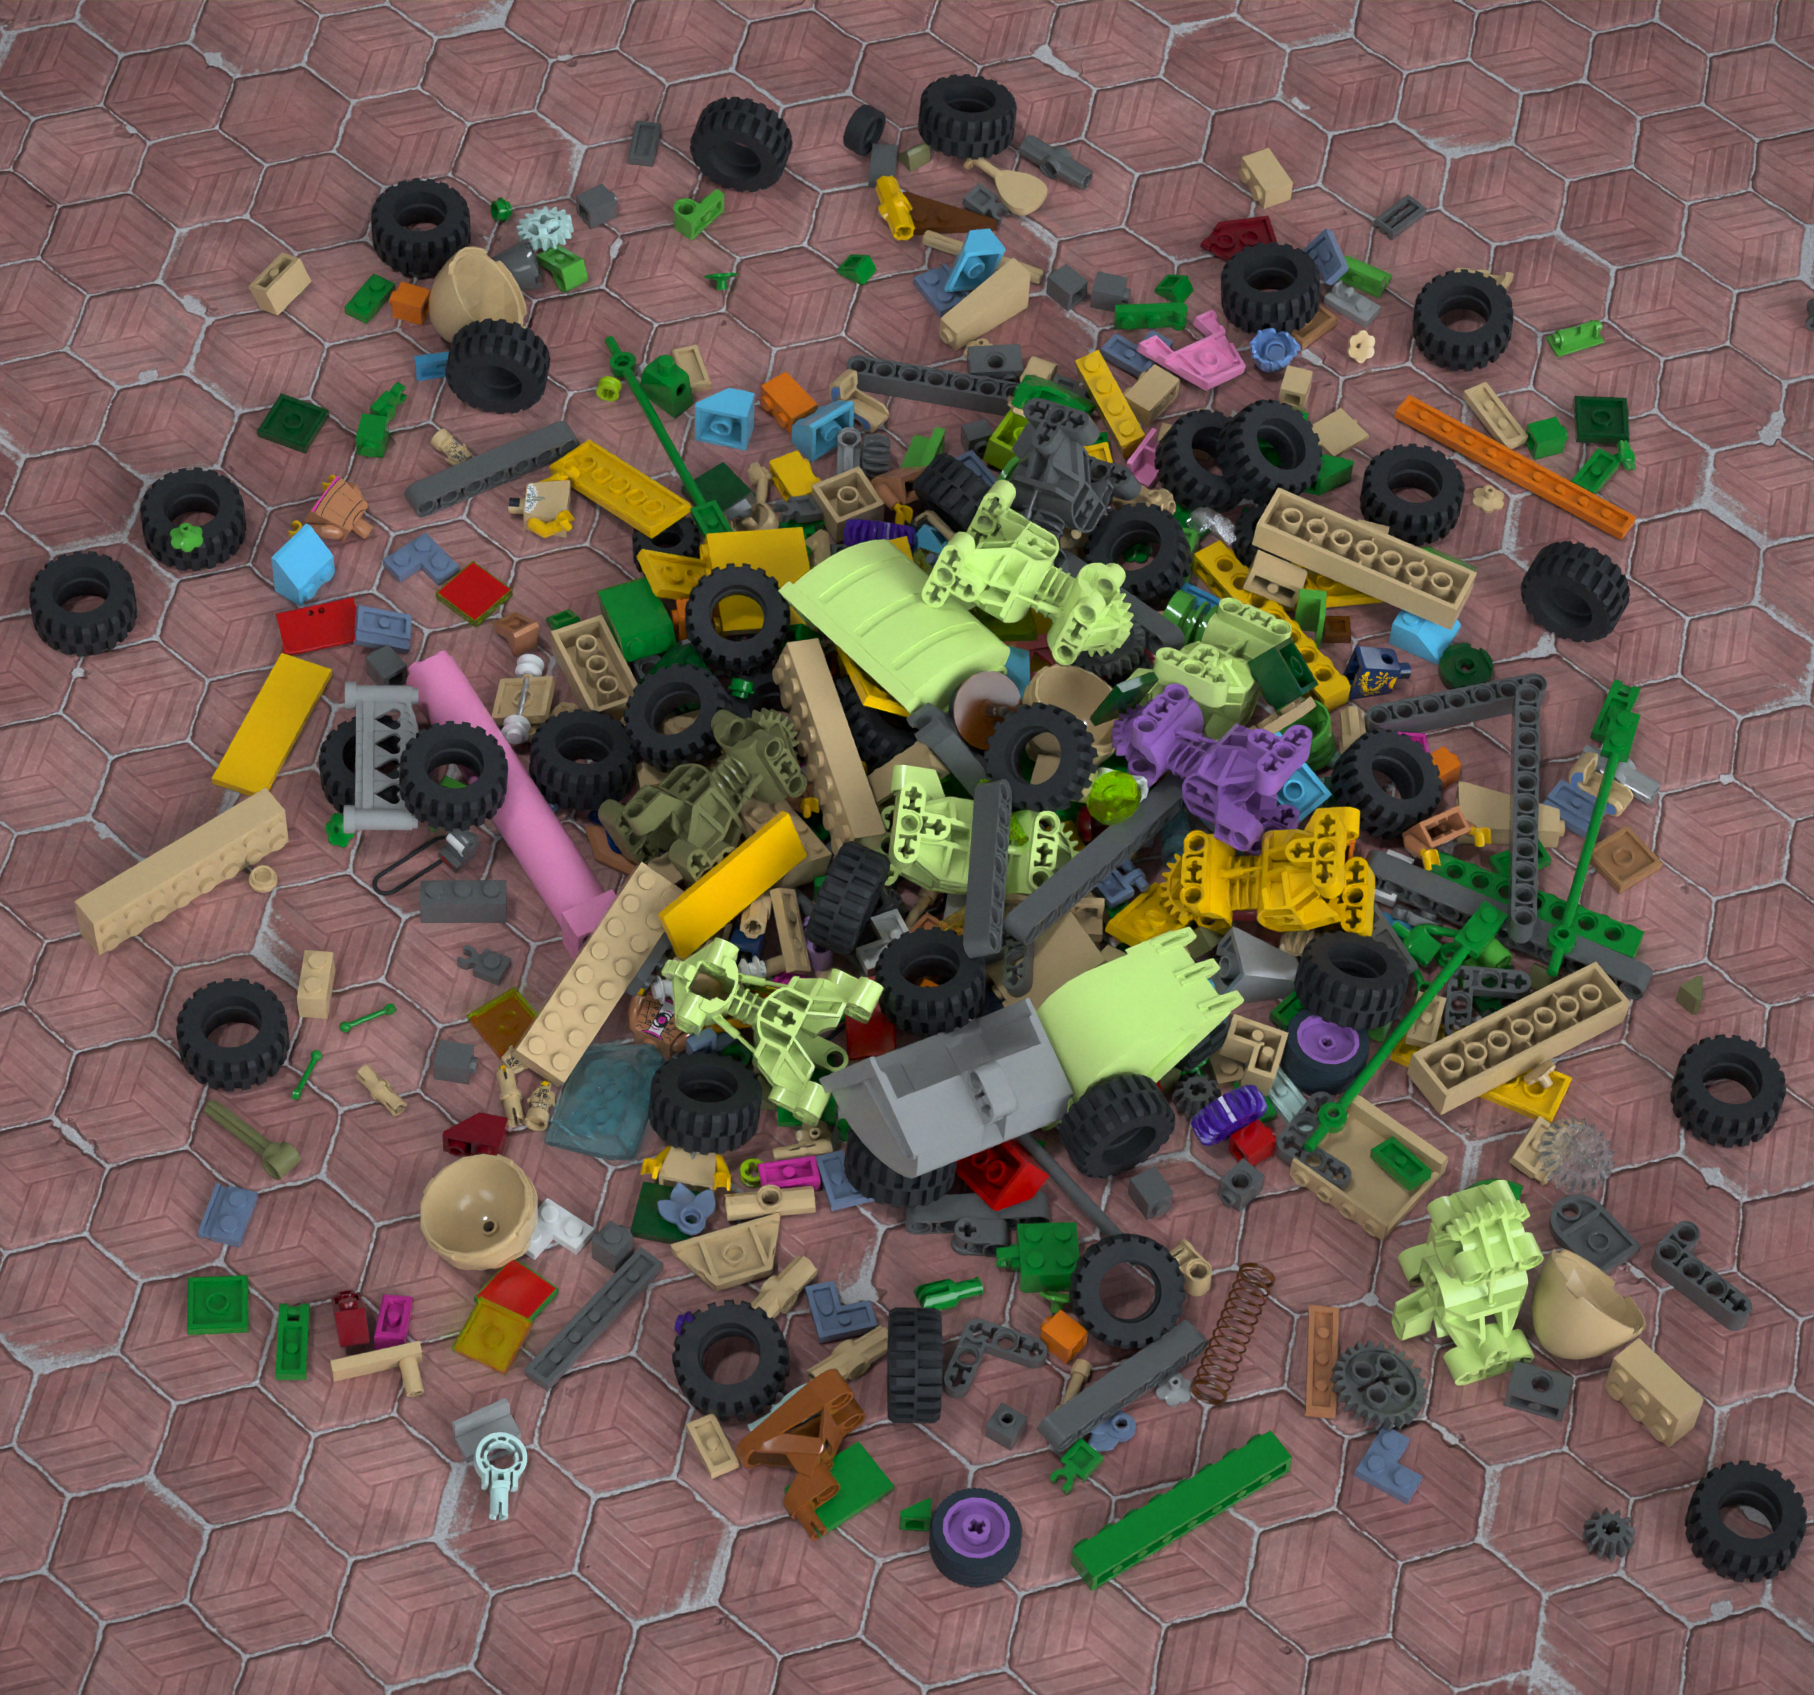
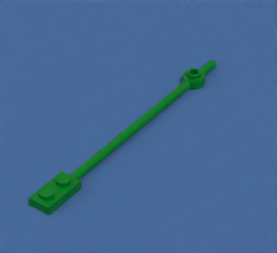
M608 336L605 339V344L612 355L609 361L611 372L614 376L625 378L694 501L696 507L690 508L691 516L704 540L706 534L733 532L716 500L706 503L634 374L637 369L635 356L630 352H622L615 338Z
M1618 708L1613 709L1600 756L1606 757L1608 760L1560 925L1551 928L1547 937V946L1552 951L1546 973L1551 977L1558 975L1563 955L1569 954L1575 947L1577 936L1574 930L1571 929L1618 762L1627 763L1640 714Z
M1484 900L1454 938L1452 945L1457 947L1458 950L1337 1103L1329 1102L1321 1106L1317 1116L1318 1127L1303 1145L1306 1151L1312 1153L1327 1133L1333 1134L1343 1130L1347 1121L1346 1109L1464 959L1468 955L1474 959L1480 956L1506 923L1508 918L1506 913ZM1329 1113H1334L1337 1117H1331Z

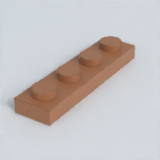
M1309 1305L1305 1416L1335 1419L1337 1393L1332 1391L1335 1383L1330 1381V1378L1334 1373L1332 1368L1338 1359L1339 1307Z

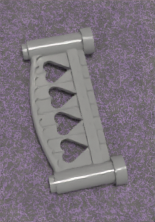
M345 681V709H356L355 805H344V833L355 834V830H412V828H418L415 812L410 813L407 810L405 801L401 799L400 791L397 793V796L400 798L397 804H391L376 795L392 785L400 788L399 778L391 779L376 769L393 760L400 763L402 751L406 749L407 742L411 738L416 739V733L419 729L412 707L413 704L418 705V688L407 685H356V681ZM392 711H397L401 715L397 719L400 727L393 730L378 722L377 719ZM391 736H397L400 738V742L397 744L400 752L398 754H391L377 746V744Z

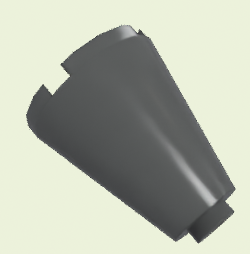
M530 238L521 240L491 258L495 262L500 260L507 267L518 283L520 290L544 288V283H538V279L543 277L535 250H531L527 246L532 243Z

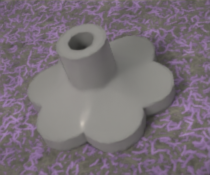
M1174 1372L1157 1384L1156 1397L1159 1400H1164L1169 1407H1176L1179 1403L1186 1404L1191 1399V1381L1184 1379L1178 1372Z

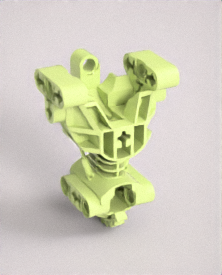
M1006 480L996 481L984 496L967 532L955 533L941 551L922 590L923 601L930 607L938 608L951 595L966 610L977 606L1005 623L1017 622L1023 619L1029 608L1032 607L1036 613L1044 614V618L1049 617L1052 619L1053 624L1047 634V643L1055 661L1062 665L1072 664L1081 651L1088 650L1090 657H1093L1096 651L1100 656H1104L1106 651L1112 654L1116 648H1120L1130 635L1129 631L1133 627V623L1130 620L1134 614L1127 612L1131 603H1123L1122 600L1126 594H1120V586L1126 578L1123 568L1115 563L1106 565L1103 563H1091L1080 570L1076 579L1070 576L1071 573L1068 572L1066 574L1063 572L1061 567L1059 569L1056 568L1053 562L1059 551V543L1055 535L1010 509L1016 496L1015 487Z
M1223 598L1219 602L1217 614L1214 613L1210 618L1201 642L1196 641L1185 645L1180 651L1170 647L1160 648L1156 652L1153 670L1138 668L1127 680L1149 672H1154L1159 680L1139 703L1142 707L1147 704V701L1150 702L1158 694H1163L1165 687L1169 684L1185 686L1189 691L1188 698L1194 700L1202 712L1204 725L1206 726L1204 728L1205 738L1211 737L1213 740L1219 741L1236 723L1245 726L1253 715L1259 695L1264 697V690L1259 682L1252 678L1251 669L1247 662L1291 636L1292 627L1288 622L1276 619L1274 615L1249 604H1242L1238 599Z
M894 765L890 792L897 795L895 806H888L880 813L886 831L882 842L890 844L889 854L882 851L881 843L876 850L886 855L891 862L888 872L889 877L886 879L884 888L888 889L897 880L898 875L929 891L958 895L967 894L974 800L950 796L945 797L936 770L909 765ZM1022 810L1012 814L1005 893L1032 894L1079 853V851L1073 850L1079 842L1068 839L1073 832L1068 831L1064 833L1062 831L1065 823L1060 824V819L1054 812ZM888 816H892L891 819L893 821V826L890 829V833L887 832L889 829V820H885ZM1039 820H1045L1050 824V832H1047L1046 828L1039 824Z
M717 937L712 943L684 961L678 962L675 959H668L661 973L662 976L666 977V980L672 982L675 1026L690 1035L694 1033L699 1036L703 1026L708 1027L715 1023L718 1024L734 1039L737 1038L754 1053L752 1064L755 1067L757 1066L768 1083L773 1087L768 1100L792 1112L793 1117L797 1120L816 1127L832 1092L825 1093L822 1085L810 1081L813 1071L816 1067L832 1074L846 1068L848 1063V1055L844 1049L818 1035L826 1031L835 1030L843 1013L858 1022L867 1024L884 988L871 979L862 976L857 979L834 968L827 979H799L798 976H793L788 985L766 981V978L738 973L736 960L739 949L732 943ZM699 973L722 983L724 991L730 994L727 1000L723 1001L716 997L715 1000L711 999L710 1001L692 993L691 989ZM738 983L762 987L769 985L779 987L780 989L771 993L767 998L762 999L758 997V993L754 995L749 992L750 989L744 990L740 988L741 985ZM730 1015L733 1017V1020L739 1019L743 1021L742 1024L745 1025L747 1023L752 1026V1029H754L755 1048L740 1036L741 1033L724 1018L725 1016ZM831 1054H837L842 1058L843 1064L836 1068L831 1067L827 1062V1057Z
M1497 1180L1488 1185L1483 1184L1433 1200L1427 1206V1211L1433 1223H1430V1232L1426 1243L1408 1248L1397 1257L1409 1285L1417 1286L1424 1284V1286L1415 1288L1416 1292L1395 1302L1392 1325L1397 1338L1403 1341L1426 1334L1430 1331L1432 1320H1434L1437 1338L1450 1335L1457 1347L1445 1353L1443 1358L1454 1383L1459 1386L1512 1371L1515 1361L1531 1363L1535 1357L1521 1329L1512 1330L1528 1287L1526 1270L1538 1266L1544 1259L1533 1234L1524 1232L1521 1222H1524L1525 1219L1531 1216L1525 1203L1521 1204L1520 1200L1516 1201L1506 1180ZM1494 1314L1497 1323L1485 1325V1316Z

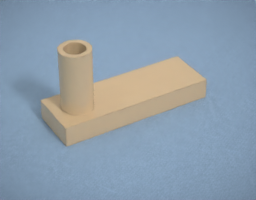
M779 887L770 890L783 954L764 960L766 967V977L764 978L785 971L789 974L799 975L812 972L795 889Z
M420 1341L330 1361L334 1382L400 1367L406 1396L416 1397L424 1393L418 1363L422 1362Z

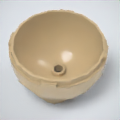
M1057 664L1051 667L1046 665L1039 670L1030 683L1025 686L1022 703L1030 706L1033 702H1042L1046 705L1051 704L1076 715L1077 719L1082 720L1087 726L1086 731L1092 733L1095 740L1091 746L1097 749L1098 757L1093 758V764L1098 766L1116 752V748H1112L1113 740L1111 736L1114 721L1119 718L1098 726H1094L1090 721V716L1111 692V686L1094 673L1073 665ZM1041 733L1032 738L1025 746L1026 753L1035 763L1038 754L1048 755L1049 753H1056L1061 755L1060 744L1056 736L1051 733Z
M480 1154L463 1157L443 1168L435 1178H431L423 1191L424 1197L420 1207V1227L429 1246L450 1265L463 1270L481 1271L491 1268L497 1269L521 1257L528 1250L531 1236L536 1229L538 1220V1197L530 1178L513 1160L499 1154L497 1156ZM494 1227L492 1231L487 1232L490 1228Z

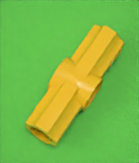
M883 175L876 180L877 185L875 189L881 203L878 206V210L888 222L895 239L898 241L909 240L914 236L913 231L915 229L909 213L912 210V206L901 192L897 179L892 175Z

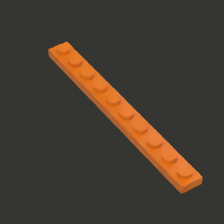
M1408 395L1395 411L1394 418L1620 540L1625 537L1635 524L1636 516L1411 395Z

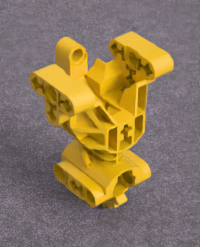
M1353 807L1316 808L1304 830H1270L1264 833L1262 836L1261 854L1258 856L1240 855L1236 857L1237 849L1214 838V834H1205L1200 830L1191 831L1184 838V853L1182 857L1174 854L1177 862L1175 864L1167 863L1171 871L1162 873L1163 878L1167 881L1160 883L1161 889L1165 891L1160 894V897L1165 902L1164 907L1168 912L1171 911L1170 914L1173 919H1178L1183 926L1190 920L1197 921L1199 927L1203 926L1223 936L1232 928L1233 911L1257 909L1258 922L1262 926L1278 932L1305 931L1341 921V926L1346 933L1355 932L1360 936L1365 937L1367 935L1371 937L1373 931L1375 874L1367 861L1362 857H1353L1345 863L1346 843L1359 837L1360 811ZM1204 844L1200 850L1195 851L1198 846ZM1363 897L1360 902L1353 903L1356 898ZM1216 919L1212 925L1207 926L1209 921Z

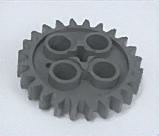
M1132 617L1130 622L1133 623V627L1129 631L1130 635L1122 646L1116 648L1112 654L1106 651L1104 656H1100L1096 651L1093 657H1090L1088 650L1081 651L1076 660L1070 665L1092 672L1100 679L1103 675H1107L1109 679H1112V673L1115 672L1121 676L1123 675V668L1132 670L1131 663L1139 664V657L1145 655L1144 649L1147 647L1145 632L1141 628V623H1135V618Z
M1368 1340L1365 1346L1357 1342L1354 1348L1348 1346L1346 1351L1340 1354L1332 1368L1334 1373L1330 1381L1335 1383L1332 1391L1340 1393L1336 1399L1337 1402L1346 1403L1343 1409L1344 1412L1350 1410L1354 1412L1353 1420L1362 1417L1364 1426L1371 1421L1374 1423L1375 1430H1378L1381 1424H1384L1387 1431H1390L1393 1425L1401 1429L1404 1423L1409 1425L1421 1412L1426 1402L1424 1397L1427 1389L1422 1388L1426 1379L1418 1378L1422 1371L1421 1368L1413 1369L1411 1367L1415 1361L1414 1359L1407 1361L1403 1359L1405 1351L1396 1354L1394 1353V1345H1391L1389 1349H1384L1383 1341H1380L1377 1347H1374L1372 1341Z

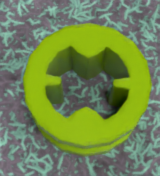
M604 376L598 382L596 394L604 401H616L619 398L622 384L614 377Z
M752 1158L742 1163L740 1180L744 1186L748 1188H758L761 1186L759 1172L757 1177H752V1174L748 1176L749 1170H755V1173L758 1171L757 1164L763 1163L761 1160Z

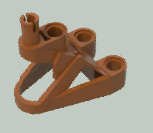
M835 1368L826 1370L809 1381L746 1435L735 1449L736 1457L746 1469L765 1465L766 1467L793 1468L796 1470L797 1475L786 1493L783 1506L791 1519L800 1522L811 1541L820 1539L814 1527L817 1528L822 1537L828 1531L814 1510L835 1496L840 1490L839 1483L830 1472L834 1464L833 1459L843 1438L859 1427L866 1418V1414L853 1397V1391ZM820 1411V1416L788 1433H784ZM829 1442V1448L827 1451L825 1448V1443Z

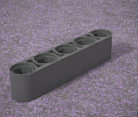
M1037 1191L1030 1200L999 1211L991 1209L977 1193L944 1195L937 1201L933 1200L929 1205L922 1206L919 1204L915 1208L904 1206L906 1230L914 1235L954 1233L955 1224L962 1218L1002 1219L1007 1222L1008 1231L1017 1230V1224L1050 1223L1048 1197L1042 1191Z

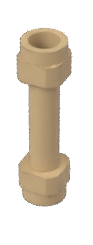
M921 888L918 894L919 899L904 920L908 930L918 921L928 904L932 905L940 892Z
M1083 1359L1075 1360L1070 1371L1071 1381L1061 1405L1056 1406V1409L1076 1396L1080 1391L1082 1383L1087 1382L1092 1369V1365L1088 1361Z

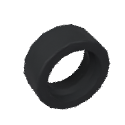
M868 104L860 106L853 113L845 128L843 136L844 146L859 155L865 156L872 151V144L878 143L884 131L886 123L884 112Z

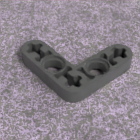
M1002 930L1000 952L983 956L985 965L1004 960L1003 985L1013 997H1022L1030 991L1033 985L1034 941L1026 946ZM1024 957L1019 964L1013 965L1017 959Z
M1459 966L1447 982L1444 1037L1454 1033L1455 1019L1461 1020L1460 1030L1471 1025L1473 996L1522 999L1530 992V976L1520 970ZM1458 976L1464 977L1463 991H1457ZM1486 977H1492L1497 981V985L1493 988H1487L1483 986L1481 981ZM1503 979H1506L1505 988H1502ZM1515 981H1521V989H1515ZM1455 1000H1462L1466 1003L1467 1007L1462 1011H1457L1452 1008L1451 1003Z
M1316 1092L1280 1133L1276 1141L1275 1151L1277 1156L1291 1165L1292 1160L1296 1158L1344 1191L1350 1184V1168L1318 1146L1312 1153L1306 1151L1303 1147L1304 1143L1318 1127L1317 1117L1314 1115L1316 1106H1320L1322 1103H1335L1330 1094ZM1307 1121L1312 1124L1313 1129L1302 1131L1298 1128L1297 1124ZM1290 1143L1294 1144V1148H1293V1147H1290V1148H1288V1149H1285V1148H1284V1144H1285V1145H1289ZM1315 1156L1320 1159L1321 1164L1312 1167L1306 1163L1305 1159ZM1338 1174H1342V1175H1343L1342 1178H1338L1337 1180H1334V1179H1333V1175H1334V1176H1337Z
M972 1319L965 1325L944 1375V1392L949 1397L956 1399L966 1396L985 1353L1035 1369L1041 1367L1046 1362L1047 1346L1039 1338L983 1319ZM981 1330L982 1335L980 1334L978 1338L973 1337V1333ZM991 1334H994L992 1344L988 1343ZM1001 1338H1009L1013 1341L1014 1345L1010 1349H1002L998 1346L997 1342ZM1019 1343L1023 1344L1020 1353H1017ZM1033 1349L1038 1350V1354L1034 1357L1029 1356V1352H1032ZM963 1353H971L976 1360L971 1364H964L959 1360V1356ZM958 1371L963 1373L961 1384L958 1387H953L952 1382L956 1381Z

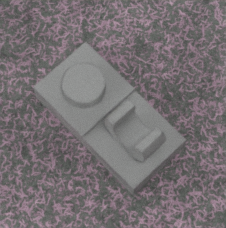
M1339 280L1324 297V304L1363 328H1366L1381 312V306L1355 292L1352 286L1348 288L1343 284L1342 280Z

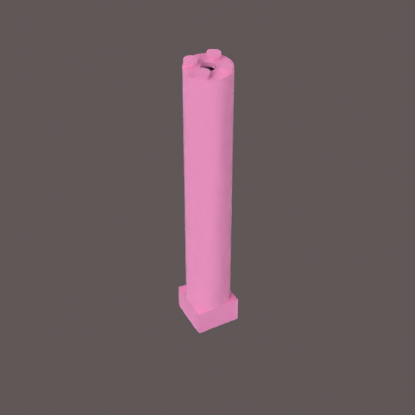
M440 651L422 662H414L408 668L409 675L406 685L418 688V706L430 725L438 722L439 725H444L446 721H454V724H462V721L471 723L473 728L479 726L485 729L486 735L492 734L498 740V745L503 747L506 753L505 758L508 760L507 793L502 807L497 809V814L491 820L561 927L563 945L572 959H574L616 894L612 889L605 892L454 658L448 655L446 651ZM456 764L469 785L479 778L470 768Z

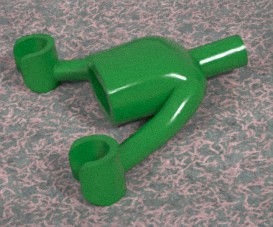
M1398 921L1392 925L1396 934L1403 939L1402 943L1414 961H1417L1424 968L1427 967L1443 946L1430 934L1455 938L1461 931L1431 924H1420L1408 930ZM1420 969L1412 973L1417 983V987L1414 990L1416 999L1420 988L1427 989L1431 984L1424 980Z

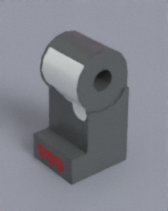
M453 829V832L449 831L446 835L445 847L438 854V857L451 870L457 873L476 857L479 837L468 830Z

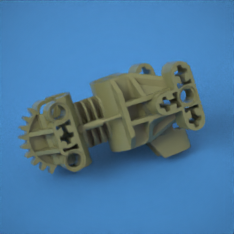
M762 708L761 712L753 710L752 718L745 719L728 710H719L712 718L711 728L716 741L724 752V759H719L716 762V767H711L709 771L699 764L679 765L656 788L645 784L625 806L613 799L603 802L598 811L600 822L622 854L637 864L643 862L647 865L653 858L659 857L658 847L669 852L670 861L676 870L680 872L688 888H690L749 838L750 835L745 825L737 815L745 805L746 800H750L751 796L761 802L775 803L785 800L788 796L793 798L799 797L805 791L807 779L800 773L801 768L796 757L798 752L793 749V747L799 744V741L793 739L797 735V731L792 729L794 723L789 721L787 716L774 709L769 711Z

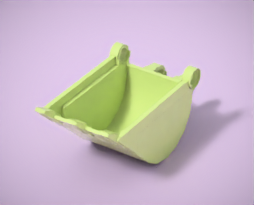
M1191 927L1173 932L1168 931L1126 949L1127 955L1091 969L1066 982L1051 994L1036 1011L1074 1093L1073 1097L1069 1099L1068 1109L1072 1104H1076L1082 1095L1091 1092L1092 1088L1098 1085L1101 1086L1110 1079H1118L1122 1075L1132 1076L1133 1074H1140L1153 1079L1157 1083L1218 1026L1232 1010L1244 1002L1243 997L1237 990L1219 996L1207 980L1220 970V966L1214 958L1195 963L1184 949L1185 946L1197 937ZM1062 1119L1041 1127L1043 1131L1050 1130L1062 1122Z

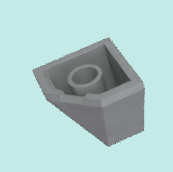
M1232 927L1218 943L1216 954L1221 955L1219 962L1220 970L1211 979L1219 996L1237 990L1244 999L1243 1003L1286 998L1294 991V979L1298 969L1297 958L1235 927Z

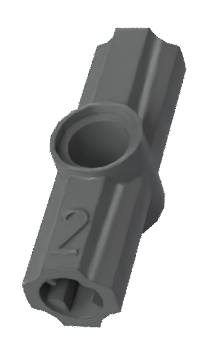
M1027 135L1019 147V154L1038 164L1043 174L1050 179L1059 177L1079 190H1085L1093 178L1094 171L1075 161L1071 153L1063 146L1053 148L1035 136Z

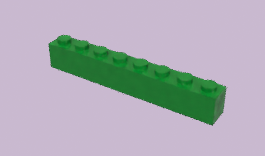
M1271 1430L1263 1435L1256 1434L1242 1448L1238 1450L1236 1448L1231 1449L1222 1457V1460L1213 1465L1212 1463L1206 1464L1198 1471L1197 1475L1190 1479H1181L1173 1486L1172 1490L1165 1494H1156L1144 1507L1139 1510L1138 1508L1131 1509L1119 1522L1114 1525L1109 1523L1089 1540L1084 1538L1077 1542L1072 1549L1070 1564L1089 1589L1093 1591L1289 1472L1292 1456Z

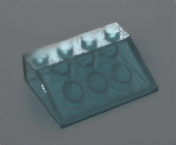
M653 1044L588 1046L569 1075L544 1142L549 1146L606 1160H634L649 1120L648 1109L652 1077L655 1075L656 1070L666 1062L664 1057Z

